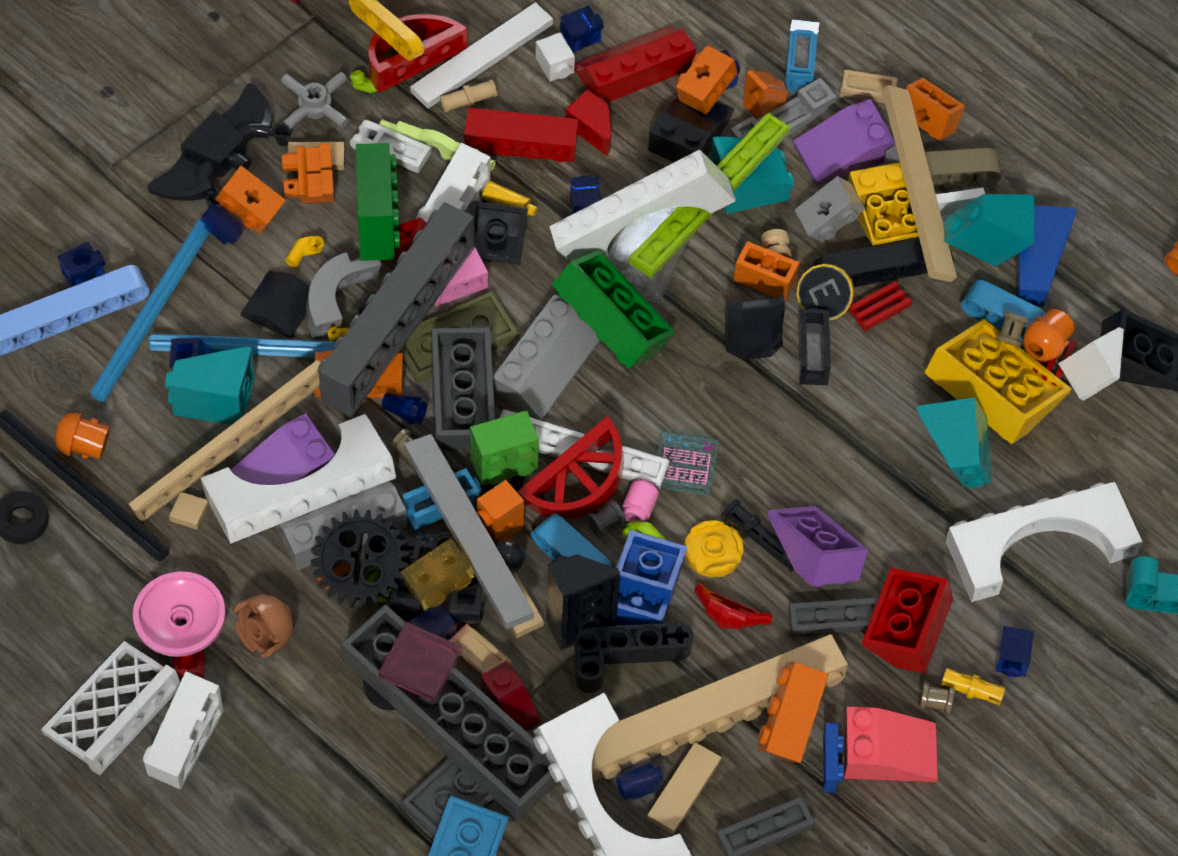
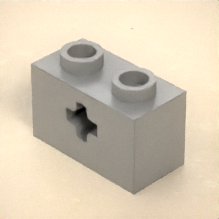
M837 176L798 206L795 212L808 236L824 242L833 238L836 232L843 226L855 221L858 215L865 210V207L852 184Z

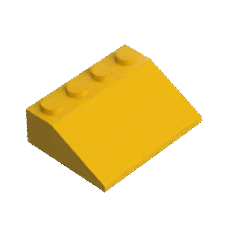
M983 319L938 347L924 373L956 400L975 397L987 416L988 426L995 430L1003 439L1014 444L1027 435L1072 389L1022 348L996 340V335H1000V331ZM1033 367L1038 370L1037 374L1033 371ZM1042 375L1048 378L1047 381L1042 379Z

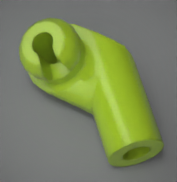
M631 521L622 530V536L625 540H627L630 530L667 540L649 522Z

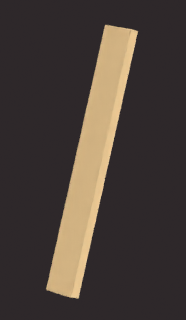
M887 85L882 89V94L929 278L952 282L957 278L949 244L944 242L945 229L909 90Z
M316 360L131 501L129 506L140 523L152 516L178 496L180 492H183L319 388V373L317 371L320 362Z

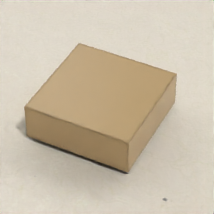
M180 492L169 515L170 521L198 530L209 506L208 500Z

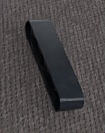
M919 237L827 254L819 257L814 262V266L825 263L845 270L852 279L854 287L928 273Z

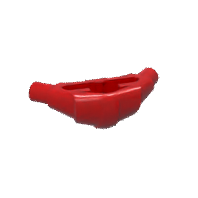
M703 584L697 585L694 589V593L699 597L707 616L722 629L740 630L746 627L758 626L759 624L770 625L772 622V615L770 613L758 612L756 609L744 606L714 591H709Z

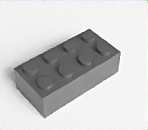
M490 327L432 328L430 348L434 440L440 450L470 449V427L495 420Z

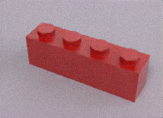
M468 107L464 144L482 153L520 156L529 159H549L557 162H574L579 119Z

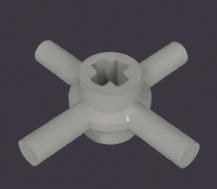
M339 72L324 86L319 83H309L303 86L290 75L285 74L281 79V83L299 96V108L287 117L282 124H285L290 131L306 116L311 119H320L326 116L341 128L346 127L349 119L331 107L330 95L347 80L346 75L343 72Z

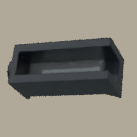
M817 308L800 309L798 320L799 384L828 385L831 369L829 310H819Z

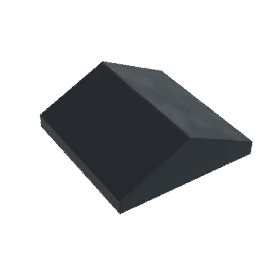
M472 201L470 215L474 216V246L482 260L520 265L528 208Z
M268 271L240 313L241 317L291 339L306 317V302L310 286L294 274Z

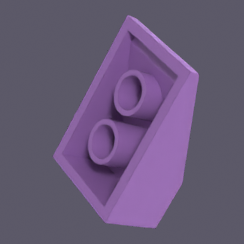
M871 99L845 107L793 140V145L816 186L832 181L837 176L841 178L849 175L852 171L867 169L884 163L886 151L895 143L894 138Z
M305 413L279 427L233 467L231 472L240 479L254 484H286L317 472L328 464L335 454Z
M809 506L769 510L768 517L794 571L804 578L807 584L821 587L826 584H845L846 582L859 581L868 549L819 508Z

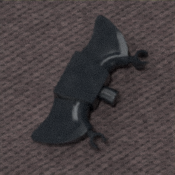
M249 83L231 109L222 115L214 111L181 144L182 154L176 164L168 172L151 181L147 186L148 191L159 197L179 201H194L206 198L209 212L215 214L214 206L220 204L215 200L219 192H216L212 183L213 177H224L232 168L237 170L240 165L246 170L250 168L252 161L245 156L247 152L246 143L255 138L268 139L269 136H272L279 146H287L288 140L285 135L291 136V133L285 124H278L272 128V116L268 101L254 84Z

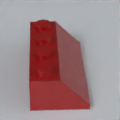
M667 26L578 61L574 65V70L587 90L601 96L608 103L688 71L695 57L696 48L684 29Z

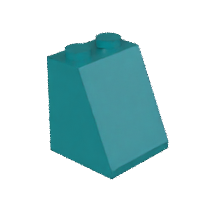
M713 137L710 160L717 166L743 138ZM776 147L733 192L736 201L723 207L725 214L790 199L791 188H794V179L792 173L786 171V160L782 149L778 150V147Z
M982 194L945 218L944 242L997 267L1034 244V196L1029 194Z
M245 346L175 360L173 371L167 372L165 388L169 389L168 403L172 404L173 414L175 416L228 425L234 424L246 414L256 378L252 347Z
M975 397L916 406L917 413L963 487L967 486L970 489H978L984 487V484L993 483L987 416Z

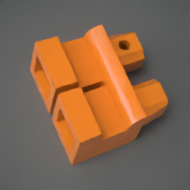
M330 143L319 144V147L311 148L296 146L297 152L282 154L283 172L298 171V179L283 180L285 197L300 198L301 203L335 202Z

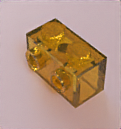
M451 538L400 572L405 585L424 611L429 607L440 605L448 594L454 590L465 588L470 584L472 578L475 577L471 564Z

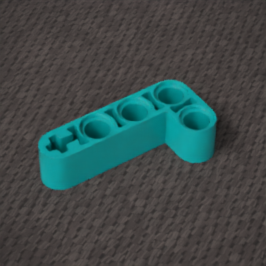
M1142 556L1133 559L1126 574L1125 604L1130 608L1178 614V575L1160 573L1159 562L1152 557Z

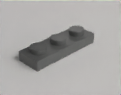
M879 597L789 603L788 611L792 636L866 631Z
M802 796L721 829L717 831L716 837L726 856H748L814 828L815 821Z

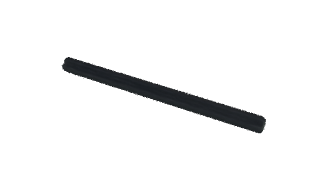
M4 410L0 413L1 429L149 555L159 562L169 555L168 546L10 412Z

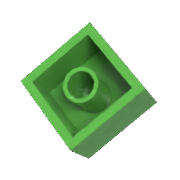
M527 410L470 427L471 460L482 486L488 484L496 485L505 479L518 475L527 476L533 471L538 470L539 438Z

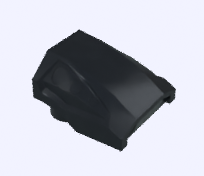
M784 296L775 299L743 302L727 301L724 341L726 352L741 360L767 358L775 354L783 346Z

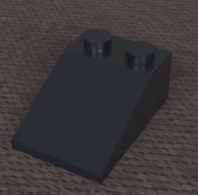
M677 96L661 112L651 128L648 151L672 162H676L698 150H701L708 156L712 148L713 137L720 136L733 115L734 109L716 102L707 115L679 101Z
M1121 309L1102 321L1100 337L1118 327L1124 329L1120 379L1118 381L1178 391L1177 333L1125 309Z

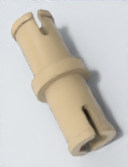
M491 79L471 87L465 85L462 87V90L440 96V101L446 113L466 105L469 107L475 106L476 102L493 96L496 97L498 94L494 81Z

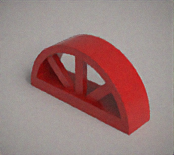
M414 14L398 18L420 39H425L422 42L424 53L411 61L405 59L400 53L391 58L381 57L392 46L375 33L370 40L368 48L369 76L372 85L381 93L462 52L467 48V28L451 18L434 14Z
M608 416L605 417L518 490L517 493L524 500V505L545 517L556 513L563 519L585 516L604 505L616 491L624 469V454L620 436ZM609 440H612L614 453L596 452ZM583 462L613 463L607 479L600 487L580 468ZM572 472L591 495L578 501L564 503L566 476ZM556 486L554 503L540 499Z

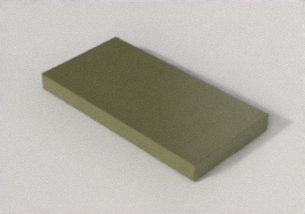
M493 290L420 322L399 351V353H403V362L416 384L432 378L430 348L432 328L490 327L491 351L519 339L518 330Z

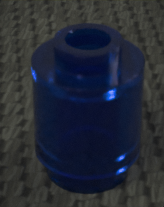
M216 203L210 206L200 218L204 223L203 227L223 245L228 242L232 245L243 233L240 230L243 224L223 206L219 207Z
M651 761L623 770L621 772L622 775L616 777L619 792L624 800L630 798L636 800L661 790L660 783L664 782L659 765L653 766Z

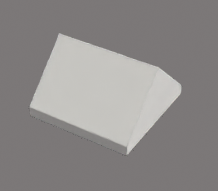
M1118 327L1058 363L1079 399L1086 400L1120 379L1124 329Z

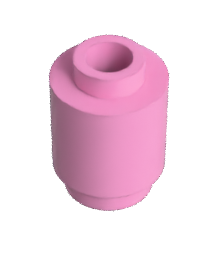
M644 479L632 482L622 506L627 522H645L649 520L659 496V491L652 482Z

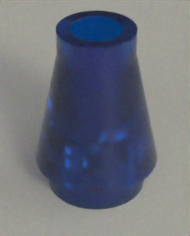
M387 392L382 400V409L388 410L411 425L414 423L420 424L425 418L427 403L418 396L398 395Z

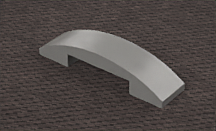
M819 78L799 89L798 97L769 113L791 127L790 133L787 135L789 136L820 115L836 100L837 96ZM752 116L732 127L730 132L736 138H744L764 116L757 120Z

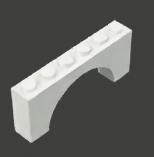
M698 150L549 227L556 250L570 262L597 250H600L610 260L607 249L611 240L624 227L645 215L667 208L685 206L701 208L711 214L736 200L728 177L701 150Z
M363 414L338 424L341 444L337 453L323 468L303 479L280 485H259L240 479L231 472L229 467L202 477L201 482L205 497L230 544L395 479L396 474L392 456L367 415Z
M1097 483L1087 490L1079 492L1072 490L1066 492L1061 497L1054 499L1043 498L1032 505L1025 507L1021 505L1014 506L1008 509L1007 512L996 515L988 513L977 520L970 522L959 521L949 527L946 544L971 602L999 595L1003 584L1000 570L1001 557L1015 542L1034 533L1062 531L1081 536L1096 545L1106 556L1109 563L1137 556L1142 540L1116 483Z
M605 693L554 718L533 731L536 735L533 738L536 748L540 754H546L551 764L548 766L552 778L556 783L560 781L566 792L563 794V798L571 811L575 810L581 820L578 822L581 833L586 839L590 838L595 847V850H593L594 856H691L680 833L662 839H649L634 835L615 823L600 804L592 780L593 755L598 741L605 731L619 721Z

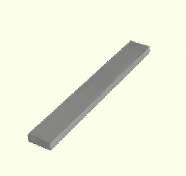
M432 434L404 443V450L505 629L534 619V612Z

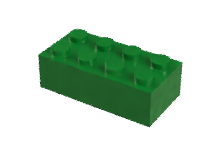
M390 143L356 144L360 261L395 260L394 248H400L399 230L394 231V229H399L397 172H391L396 171V154H390Z
M600 250L571 261L551 284L558 291L561 299L571 305L577 312L578 317L594 330L598 339L605 343L615 353L618 361L626 365L628 369L657 355L676 333Z

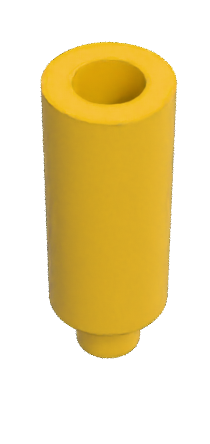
M489 181L483 190L482 200L489 203L528 208L527 215L534 217L538 211V207L530 204V198L492 181Z

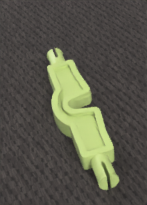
M382 119L379 125L428 145L431 149L433 146L437 147L441 157L447 161H451L461 144L438 131L420 129L401 121L394 124ZM490 159L491 172L493 171L496 164V160Z

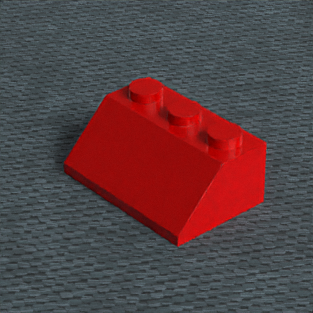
M890 568L862 640V646L896 668L925 674L953 601L948 579Z

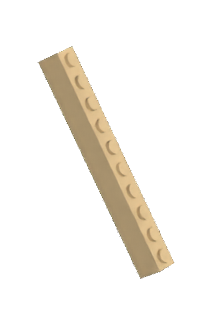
M830 634L618 721L608 728L598 741L592 760V780L595 782L602 778H614L623 769L631 766L640 767L646 764L650 758L659 754L662 756L669 755L676 751L679 746L688 742L689 744L698 743L712 732L717 731L721 733L730 729L736 722L744 719L745 721H750L757 718L761 712L767 710L771 697L773 695L776 696L779 686L776 683L777 675L780 668L785 666L786 662H796L829 674L826 682L828 687L839 684L845 678L848 664L833 636Z

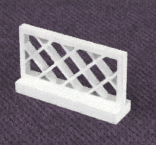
M123 641L41 730L44 735L87 763L90 769L100 776L174 696L180 685L179 677L176 670L167 664L165 666L160 665ZM126 653L134 657L133 666L118 668L119 660ZM154 670L158 673L151 681L140 683V672ZM135 673V684L119 686V676ZM113 677V688L98 690L97 684L103 678ZM136 691V698L131 703L120 705L119 694ZM114 695L115 706L98 709V698ZM93 699V710L77 712V705L81 701ZM115 714V720L110 726L99 727V716ZM93 718V729L78 731L77 720ZM72 721V732L58 734L54 731L61 723ZM94 736V743L86 752L78 747V739Z

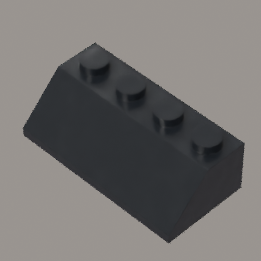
M578 554L570 557H559L548 565L546 621L560 650L574 646L575 635L582 628L616 626L620 572L617 568Z

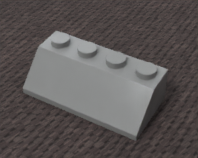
M554 294L493 376L494 397L521 412L527 410L530 417L541 421L546 417L600 342L594 330L578 317L577 312L568 302Z
M388 481L277 525L276 528L296 570L298 571L310 566V560L319 557L311 552L312 547L321 546L315 541V537H325L322 526L332 528L331 518L334 517L339 522L343 521V512H346L349 518H354L355 509H358L360 517H365L367 510H370L372 519L375 520L381 513L383 514V524L392 520L394 527L398 529L406 528V508L395 486ZM366 533L362 534L360 545L366 543L368 536ZM345 536L341 539L340 544L343 547L350 548L357 540L353 536Z

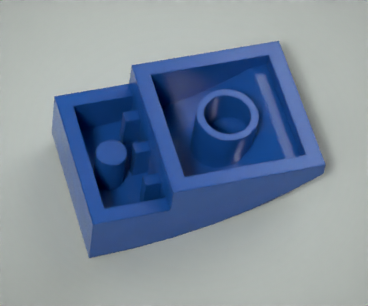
M630 530L616 566L620 572L618 624L643 625L662 624L665 622L688 546Z

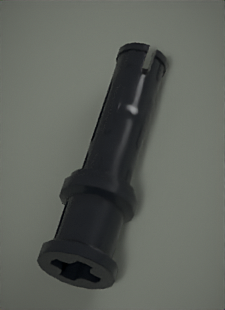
M734 499L725 508L720 519L723 522L728 521L740 531L739 535L743 538L750 537L787 567L790 572L794 571L779 538L761 524V519L757 514L752 515L740 505V500ZM773 545L780 549L783 552V554L779 550H777Z

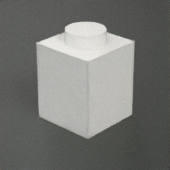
M561 32L536 41V60L549 82L566 78L574 73L575 56Z

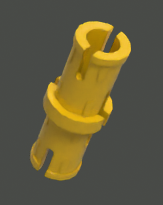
M946 668L941 682V687L955 688V691L966 694L967 698L972 699L975 697L998 706L1005 691L1004 686L981 680L978 675L974 674L972 677L950 668Z

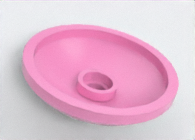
M183 571L167 573L149 582L139 593L133 608L135 630L142 642L157 653L174 657L195 654L213 643L223 628L226 615L224 600L219 589L207 578L196 573ZM178 621H186V624L183 626L176 625Z

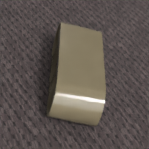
M992 148L930 151L925 153L934 188L990 185L998 182L1001 178L997 152Z

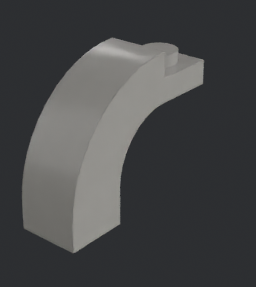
M346 252L333 257L317 271L311 282L306 302V321L312 338L327 335L328 330L332 326L341 328L343 318L335 296L346 286L378 278L381 268L380 260L360 261V257L350 262Z

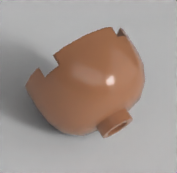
M260 594L240 602L234 609V614L238 613L239 621L235 622V628L240 639L251 652L257 649L260 653H263L260 657L265 658L275 654L290 640L293 633L292 613L289 607L278 598L267 594Z

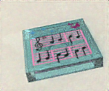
M661 431L657 456L670 461L661 488L711 496L719 440Z

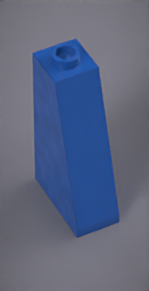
M1034 205V244L1016 254L1017 297L1035 306L1044 307L1074 222L1076 208Z

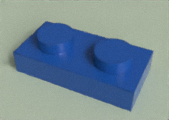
M826 723L823 732V792L835 793L838 782H843L844 763H838V753H843L844 735L838 734V723Z

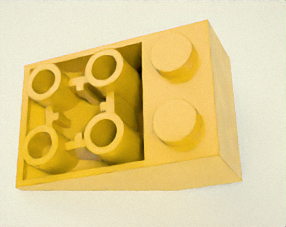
M900 162L850 172L848 182L852 184L865 207V210L858 215L857 220L872 246L919 237Z

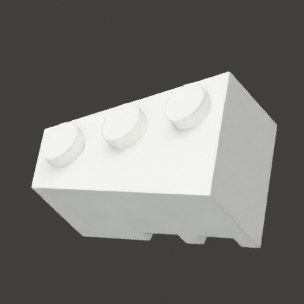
M461 143L425 207L423 206L419 210L416 219L421 217L428 223L431 213L434 210L438 211L444 202L470 214L472 201H482L483 190L490 181V156Z
M185 671L165 718L159 727L155 740L144 754L143 762L148 776L181 790L224 712L219 685Z

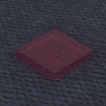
M406 622L379 671V678L435 702L462 652V646Z

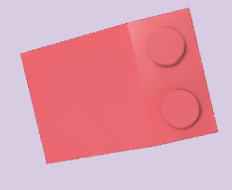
M846 708L843 721L844 779L937 782L936 723L881 708Z

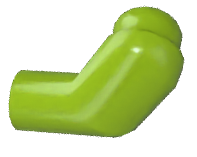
M356 70L351 73V85L355 90L366 93L377 92L370 78L365 77L364 72Z

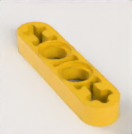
M348 0L353 13L405 59L411 61L424 53V47L420 38L377 0Z

